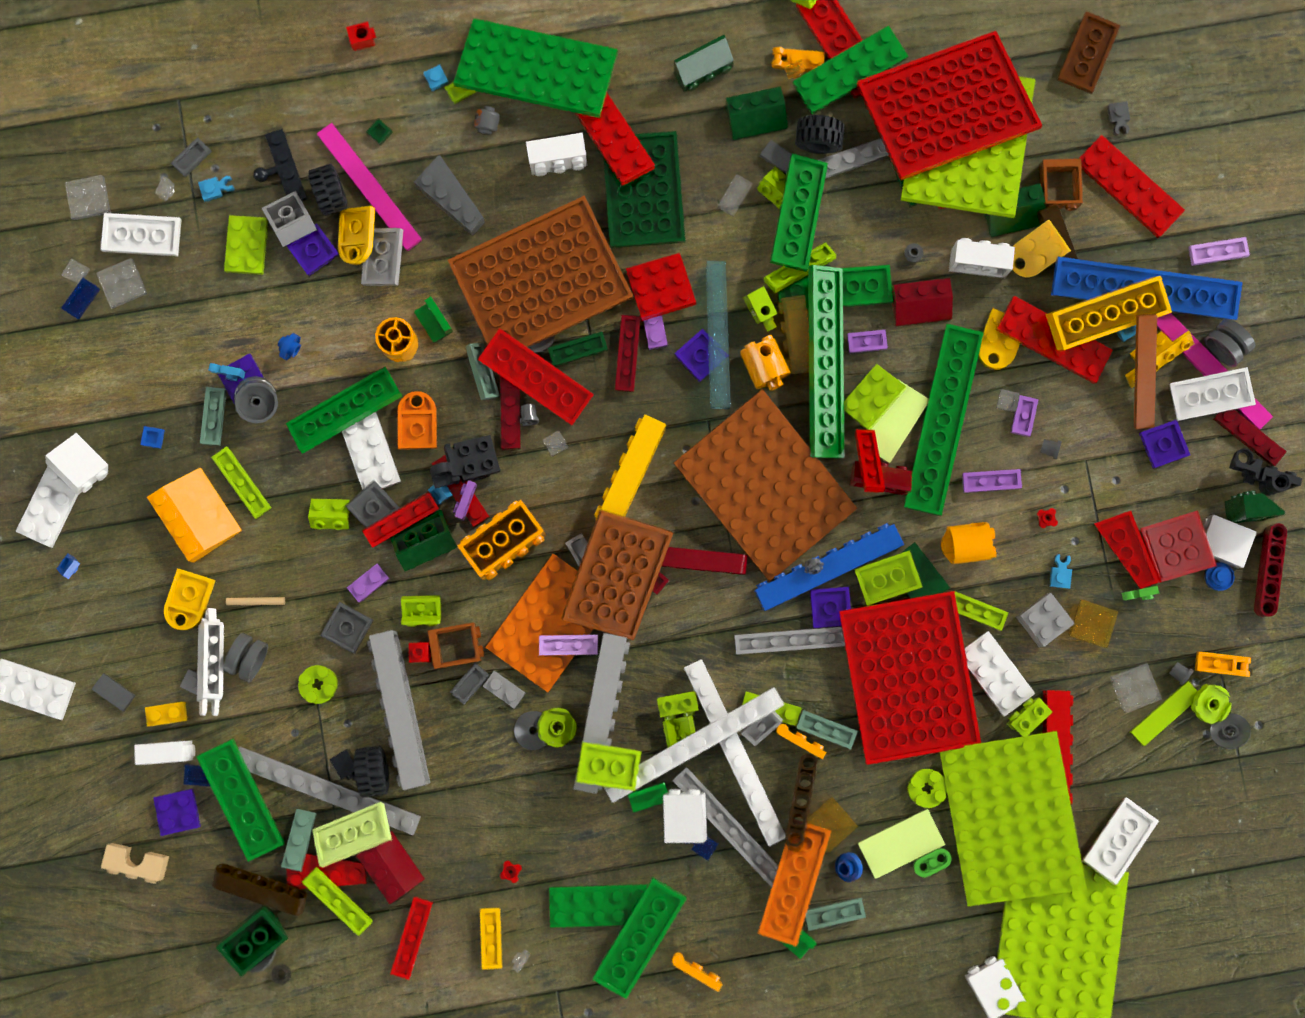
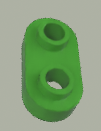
M938 848L917 858L913 864V869L920 877H928L948 867L951 863V855L947 850ZM940 854L944 857L941 862L937 860V856ZM925 863L926 869L921 870L920 864Z

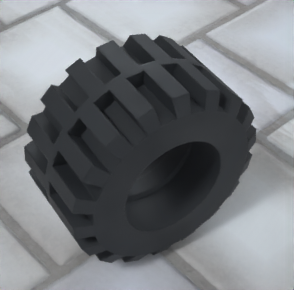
M824 115L802 117L797 122L795 145L811 153L829 154L838 152L842 149L844 123L836 118Z
M330 163L309 170V181L321 212L327 216L347 209V199L335 167Z
M381 746L356 749L354 754V773L359 794L362 798L386 795L389 790V771L383 748Z

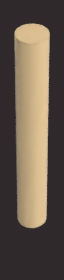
M285 597L226 598V605H285Z

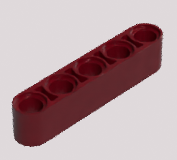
M1281 523L1269 525L1263 532L1254 612L1259 617H1271L1278 610L1287 540V529ZM1273 528L1277 529L1278 537L1273 535ZM1271 547L1276 550L1275 556H1272L1270 553ZM1269 566L1274 570L1272 575L1268 573ZM1266 585L1271 587L1270 594L1265 591ZM1264 604H1267L1269 607L1268 613L1263 611Z
M668 547L661 567L746 575L748 555Z

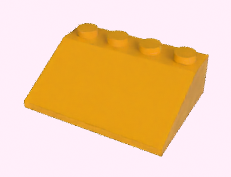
M198 468L161 487L147 497L190 562L195 563L242 531L202 468Z

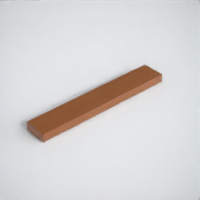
M1156 314L1136 315L1135 429L1154 428Z

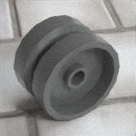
M1226 318L1216 326V330H1213L1204 338V343L1211 354L1229 367H1236L1243 360V355H1248L1255 348V342L1250 333L1237 322Z
M258 376L247 377L235 389L234 401L236 411L247 422H265L272 418L277 411L278 400L276 390L272 383L265 378Z
M241 633L233 642L226 656L223 671L232 676L239 672V678L250 683L259 672L265 660L268 644L261 640H256L253 643L252 636Z

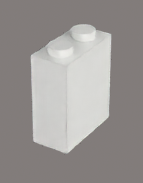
M77 433L46 455V464L77 495L81 492H87L93 483L97 480H103L108 474V464Z
M1216 515L1204 518L1202 524L1214 559L1236 569L1243 568L1257 532Z
M192 741L135 745V765L193 760V756H195V745L192 744Z
M670 789L669 793L663 795L665 843H704L707 840L705 792H700V789H689L688 792H681L680 789Z
M992 956L985 960V965L981 967L977 965L968 970L969 974L965 975L986 1016L988 1018H998L1017 1007V1004L1020 1001H1025L1009 970L1004 968L1003 965L1005 963L1003 959L998 960L995 956ZM1003 978H1009L1012 981V987L1009 990H1004L1001 987L1000 982ZM1000 998L1008 999L1010 1004L1008 1009L1001 1010L998 1007L997 1002Z

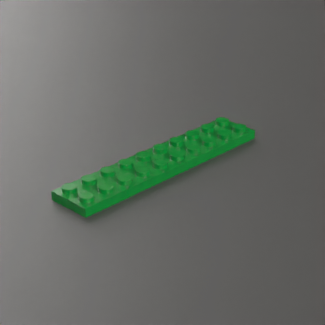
M810 265L808 266L810 457L841 459L844 458L843 268Z
M946 324L913 463L911 492L906 495L903 508L942 516L984 332Z

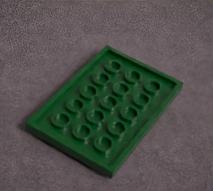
M677 131L635 134L655 164V169L622 186L603 157L610 248L685 243Z

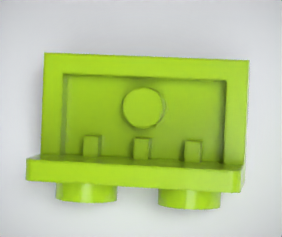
M774 167L757 187V190L779 209L781 207L786 175L777 167Z
M311 499L308 515L310 527L318 530L349 529V509L345 505L350 500Z
M440 595L401 597V625L415 627L417 625L435 626L440 624L442 618Z
M694 691L657 698L660 717H664V720L676 719V714L682 713L684 717L695 715V711L699 710Z
M1030 697L1022 704L1024 706L1023 709L1019 712L1016 710L1008 718L1010 721L1007 725L1024 738L1052 713L1051 709L1039 697H1034L1033 699Z
M693 716L663 721L667 748L695 733Z

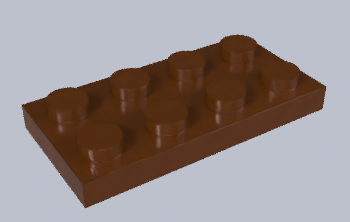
M1086 11L1057 80L1092 94L1121 25Z

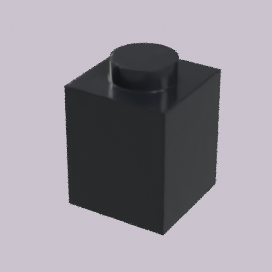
M346 749L329 759L341 780L345 778L350 780L355 777L354 756L350 749Z

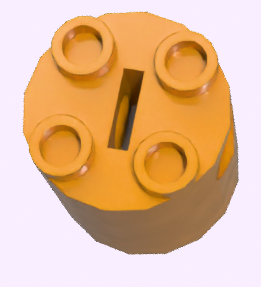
M393 317L382 321L377 327L375 333L376 343L388 359L395 362H405L414 357L418 349V338L408 322L404 319Z
M768 335L762 338L760 343L756 344L754 341L745 345V349L740 351V355L755 388L761 389L768 386L769 391H773L784 385L782 379L790 375L791 372L775 338L772 335Z
M987 522L947 526L946 532L941 539L942 553L951 564L996 558V548L993 546L992 539H995V530L990 528Z

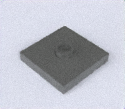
M375 480L345 505L366 528L400 508Z
M339 602L320 636L355 654L374 620Z

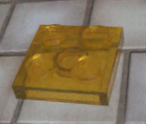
M1081 599L1073 620L1075 624L1071 627L1069 637L1108 648L1119 611Z
M832 796L812 813L808 819L809 824L831 831L826 848L828 852L832 851L858 827Z

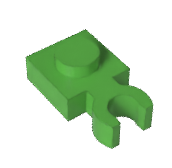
M1152 586L1121 594L1123 600L1142 597L1143 601L1153 599V595L1158 594L1159 589L1158 586Z

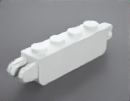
M208 608L205 611V618H202L201 624L198 625L197 702H199V713L204 716L207 712V702H212V715L217 716L219 714V700L223 696L224 624L220 622V619H216V609Z

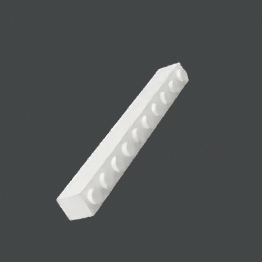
M702 659L684 667L709 723L711 724L728 714ZM736 732L720 741L719 744L767 845L771 846L785 839L786 835Z
M776 689L768 690L639 764L635 790L782 707L784 703ZM603 786L612 803L632 792V790Z

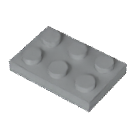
M374 228L372 252L369 258L363 262L362 285L398 286L403 229Z

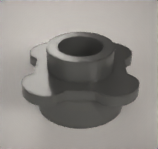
M818 558L810 559L805 562L804 572L809 574L820 573L823 570L824 563Z

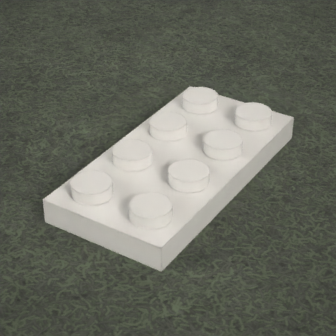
M104 213L101 251L178 256L181 219L178 217Z
M1248 367L1169 384L1177 421L1256 405Z
M376 412L342 431L362 490L373 480L382 489L401 483Z
M47 466L16 532L53 548L78 495L49 466Z
M989 631L965 647L969 672L1003 717L1035 694Z
M0 659V700L63 720L76 684L75 682Z
M1127 797L1124 798L1082 861L1112 884L1117 885L1159 821Z

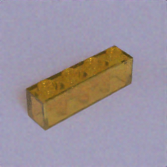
M805 295L781 298V303H778L779 314L783 315V322H780L781 332L785 333L786 338L783 341L784 352L788 353V359L785 360L791 372L790 374L809 372V323Z

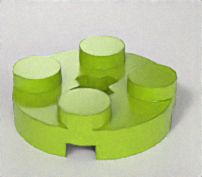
M311 666L299 676V692L309 703H326L336 693L338 688L337 676L331 669L325 666ZM316 679L323 682L320 690L313 687Z
M1204 684L1196 693L1191 709L1203 722L1209 724L1221 722L1230 713L1231 703L1228 698L1230 695L1221 686ZM1214 699L1213 703L1215 706L1210 707L1209 704Z
M551 708L545 710L538 720V737L549 746L562 747L574 738L576 721L566 709ZM556 722H558V725L561 726V729L557 730V733H555L553 729V725H555Z
M932 769L916 771L907 785L910 799L921 807H936L946 798L945 779L939 772ZM925 783L932 786L929 794L922 790L925 787Z

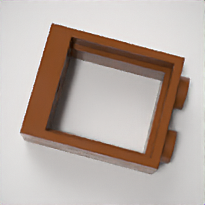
M1043 159L1039 164V175L1045 198V208L1056 204L1059 208H1066V211L1077 210L1083 203L1081 159ZM1047 172H1072L1073 200L1048 201Z
M474 622L428 630L434 669L482 661L481 657H484V650L482 645L479 646L478 638L481 637L480 627L476 626ZM471 629L475 657L443 663L438 635Z

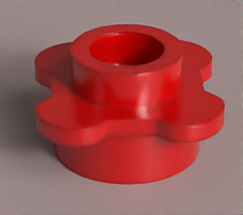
M1054 508L1046 511L1041 509L1037 512L1041 528L1057 526L1058 521L1055 517L1056 510Z
M505 861L500 878L516 883L519 880L518 874L522 870V866Z

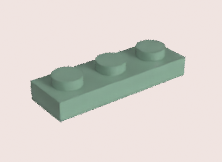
M484 343L468 344L465 348L481 400L498 398L500 395L492 369L478 360L485 350Z
M206 387L200 444L221 446L227 392L225 388Z
M802 710L796 726L799 730L848 749L852 748L858 732L805 710Z
M296 809L282 868L302 872L316 813Z
M859 897L808 909L805 919L807 928L810 931L866 918L862 898Z

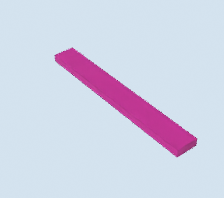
M331 123L318 132V137L372 207L375 208L389 228L403 229L402 245L408 252L422 241L421 237L336 127Z
M1172 313L1157 317V329L1160 332L1162 331L1172 342L1188 331ZM1192 335L1194 345L1182 352V354L1203 376L1227 372L1228 370ZM1255 399L1256 405L1237 410L1260 430L1273 416Z

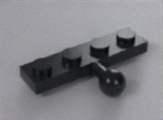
M280 129L266 133L265 136L276 166L268 169L263 167L256 168L253 172L254 179L258 182H264L268 179V176L279 174L286 195L296 191L301 201L307 200L284 130Z

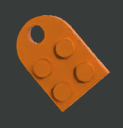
M419 391L406 394L399 402V450L437 449V409L433 399L426 393ZM421 397L422 404L420 406H413V398Z

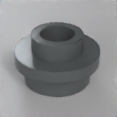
M909 244L905 248L904 256L909 262H918L923 256V249L918 244ZM911 250H916L917 255H912Z

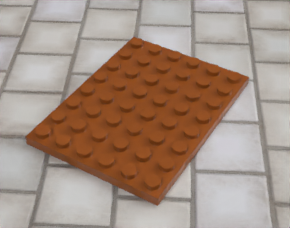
M585 195L448 259L449 265L487 344H489L500 328L528 348L634 298Z
M763 389L673 462L769 582L857 509L820 460L810 457L808 445Z

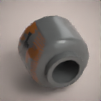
M484 106L483 109L476 111L474 127L477 129V132L492 135V132L497 131L500 115L494 112L495 108Z

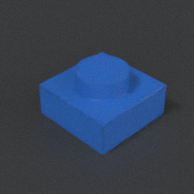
M144 426L140 445L161 449L165 430Z
M67 554L56 569L62 576L69 579L71 575L76 573L80 563L75 557Z

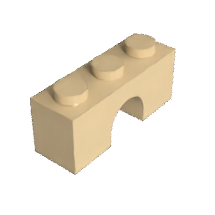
M115 843L107 844L101 868L107 869V873L116 875L119 872L125 873V877L131 879L142 877L148 883H156L164 879L169 856L148 852L145 853L143 862L140 865H136L130 859L132 847Z

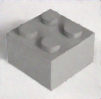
M296 191L262 208L283 247L317 230Z
M1052 593L1043 595L1016 616L1038 647H1045L1075 624Z

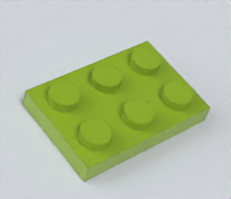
M229 215L225 272L264 274L268 228L267 218Z
M876 364L844 401V412L864 428L871 430L906 390V386Z
M910 550L854 569L867 606L923 587Z
M582 742L576 782L635 791L641 751Z

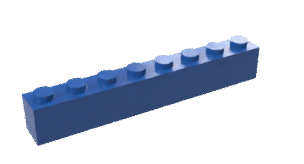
M886 523L878 527L879 531L874 534L871 531L861 535V540L857 542L850 540L844 543V548L840 550L834 548L827 551V556L820 559L824 563L823 570L820 573H805V566L803 567L800 564L792 568V573L785 575L783 572L775 576V581L768 583L766 580L756 585L758 589L754 590L763 611L765 612L903 546L904 543L895 524L889 526Z

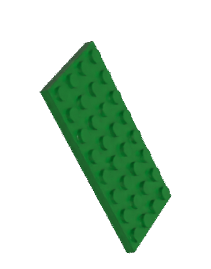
M473 18L454 79V86L600 118L618 55V49Z

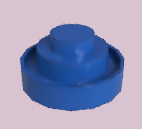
M295 333L281 337L277 345L280 352L279 356L284 360L295 357L301 348V344H299L301 337Z
M1220 562L1216 563L1217 566L1206 569L1204 575L1207 586L1216 591L1230 588L1235 579L1232 568L1228 564Z
M843 853L835 861L836 873L843 881L852 882L861 877L863 866L861 860L854 853Z

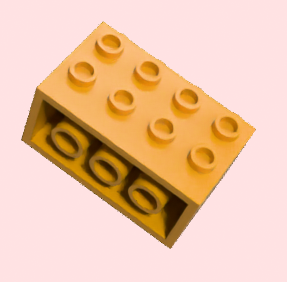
M522 500L510 504L506 511L496 514L491 522L476 529L477 532L471 536L464 537L460 544L457 545L483 580L488 579L490 581L498 575L497 571L502 567L504 569L508 568L514 563L512 560L517 556L520 558L525 556L529 552L528 548L533 545L538 546L545 541L544 537L546 534Z

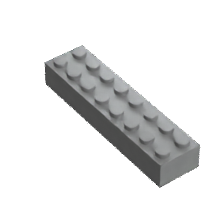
M391 630L370 635V640L367 641L369 651L373 652L374 659L371 660L373 670L377 671L378 674L376 686L378 690H381L383 697L380 698L382 710L385 709L387 717H384L386 729L389 728L391 734L388 737L390 748H394L395 755L392 756L394 767H398L399 775H397L398 786H402V790L427 785L431 782L398 632Z
M603 634L583 742L611 746L612 739L608 738L609 731L614 730L615 719H612L613 711L617 712L619 705L616 695L617 692L621 693L623 681H619L620 674L625 673L627 663L623 661L624 654H628L630 642H627L626 637ZM575 779V790L597 794L598 789L602 790L603 786L576 782Z

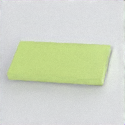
M903 382L901 383L906 386V390L871 429L875 430L880 459L888 464L894 458L929 401L927 397Z
M382 802L312 829L320 867L328 866L392 840L384 803Z
M925 809L858 842V845L876 879L944 846L945 843L929 810Z

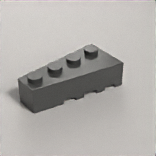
M438 155L414 181L416 188L471 236H474L484 225V218L442 157Z

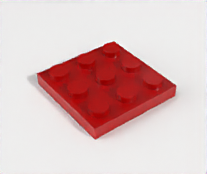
M680 253L626 268L642 321L696 305V299Z
M1198 510L1140 528L1159 583L1217 566Z

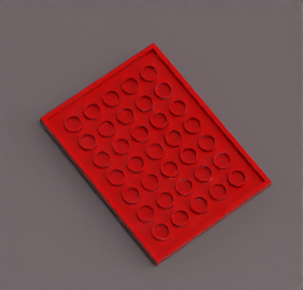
M997 31L857 81L860 94L900 180L1042 128V123Z
M954 591L839 611L866 765L959 749L967 745L981 743Z

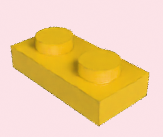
M185 702L145 707L147 727L188 721Z

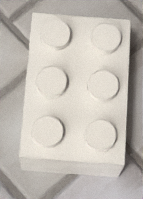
M583 133L526 142L532 175L543 176L547 172L553 171L554 173H562L565 169L572 168L573 170H581L584 166H587Z
M961 238L957 240L951 249L949 271L1006 278L1013 269L1015 247H1011L1007 243L995 245L991 244L990 241L972 242L969 238Z

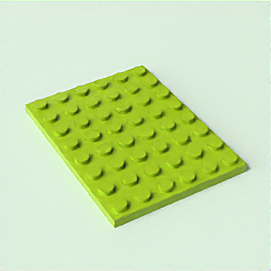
M1019 77L1032 103L1036 79ZM1027 134L904 179L901 201L1014 218Z
M1057 731L1029 735L1026 738L1016 737L967 745L964 748L940 752L968 906L1087 889Z
M1082 865L1086 890L1005 901L997 959H1003L1005 963L1003 965L1004 968L1009 970L1025 1001H1020L1017 1007L1005 1014L1025 1018H1111L1129 872H1125L1117 885H1114L1088 865ZM1003 978L1000 985L1004 990H1009L1012 987V981L1009 978ZM1000 998L997 1002L1001 1010L1008 1009L1010 1005L1006 998Z

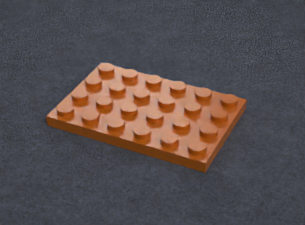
M552 554L485 647L548 693L575 655H539V636L590 635L594 630L593 628L562 620L561 617L578 571L555 554Z

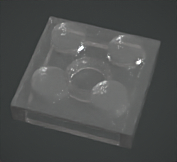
M103 175L65 182L70 214L73 220L111 213Z
M132 258L96 273L109 306L112 309L147 294Z
M1148 663L1110 677L1124 713L1162 700Z

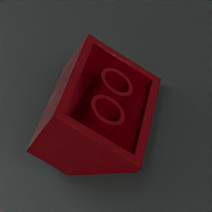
M950 278L895 284L892 286V305L896 327L952 320L953 294Z
M858 459V461L853 463L849 486L863 488ZM881 462L885 484L884 492L903 496L909 494L912 488V471H908L907 467L904 466L888 467L889 464Z
M393 831L390 832L392 840L356 855L389 904L425 879Z

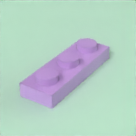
M1246 237L1188 247L1192 266L1244 258L1250 255Z
M598 635L539 636V655H598Z

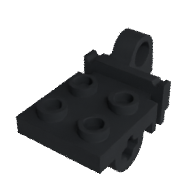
M491 435L454 443L453 449H451L450 443L445 444L444 452L447 462L433 465L430 469L435 489L452 484L457 485L460 478L462 483H465L468 480H482L490 475L500 473Z
M1240 449L1233 455L1229 468L1242 472L1241 476L1244 477L1242 483L1254 485L1255 481H1258L1260 492L1266 496L1301 486L1303 478L1297 477V474L1294 472H1280L1277 467L1269 465L1264 468L1261 467L1263 460L1254 459L1253 453L1249 449ZM1240 453L1247 455L1246 463H1242L1239 460L1238 456Z

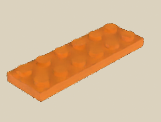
M796 819L793 820V823L796 825L803 823ZM808 823L804 845L801 850L791 851L785 844L758 934L797 946L830 838V830ZM794 836L789 841L792 844H797L800 842V839Z

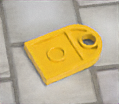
M374 207L347 208L340 211L338 252L344 262L359 265L369 258L373 248ZM357 251V256L353 259V253Z
M1047 220L1013 246L1015 251L1012 270L1019 276L1032 277L1055 263L1057 257H1063L1071 251L1050 220ZM1018 258H1022L1025 261L1023 269L1016 266Z
M994 308L991 310L983 330L984 334L978 358L987 368L999 370L1007 367L1014 360L1020 343L996 330L1004 312ZM989 355H996L998 363H990L988 360Z
M177 568L164 606V617L167 623L178 630H190L198 626L204 616L216 580ZM179 615H184L186 618L182 626H179L176 622Z

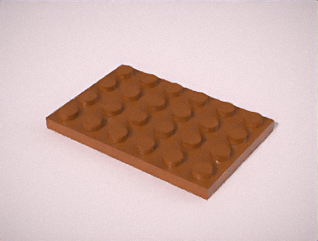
M600 509L561 617L562 620L634 640L673 532Z

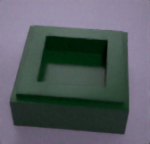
M378 118L366 133L381 146L393 131Z

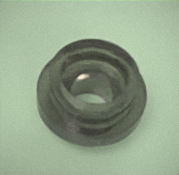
M285 964L275 966L271 973L273 981L277 984L287 983L292 975L291 969ZM280 970L285 972L284 977L279 976Z

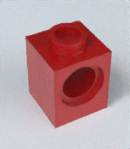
M368 21L346 27L353 51L375 46L374 39L377 38L374 27L370 28ZM362 33L367 34L366 37L362 39L358 38L359 35Z
M429 642L409 643V663L431 662Z

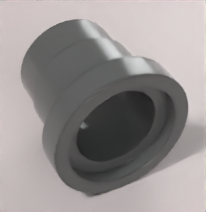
M526 404L521 406L520 424L523 426L538 424L539 418L536 414L535 405Z
M1044 439L1040 453L1053 456V459L1057 460L1062 441L1058 440L1056 442Z
M1177 662L1169 674L1183 686L1194 670L1188 669Z

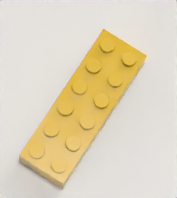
M1155 276L1047 313L1046 317L1057 350H1066L1135 326L1136 315L1156 314L1157 317L1172 313L1162 278L1161 276Z
M644 415L643 419H638L635 426L636 434L635 436L631 435L627 443V454L623 452L619 460L620 469L619 471L615 470L611 477V483L613 484L611 488H606L602 497L604 503L602 506L598 505L595 511L596 519L600 509L626 516L666 430L665 423L647 415Z

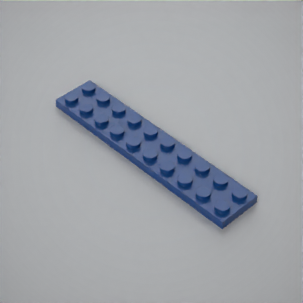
M1057 257L1051 295L1088 300L1151 277L1161 276L1172 312L1237 320L1243 282Z

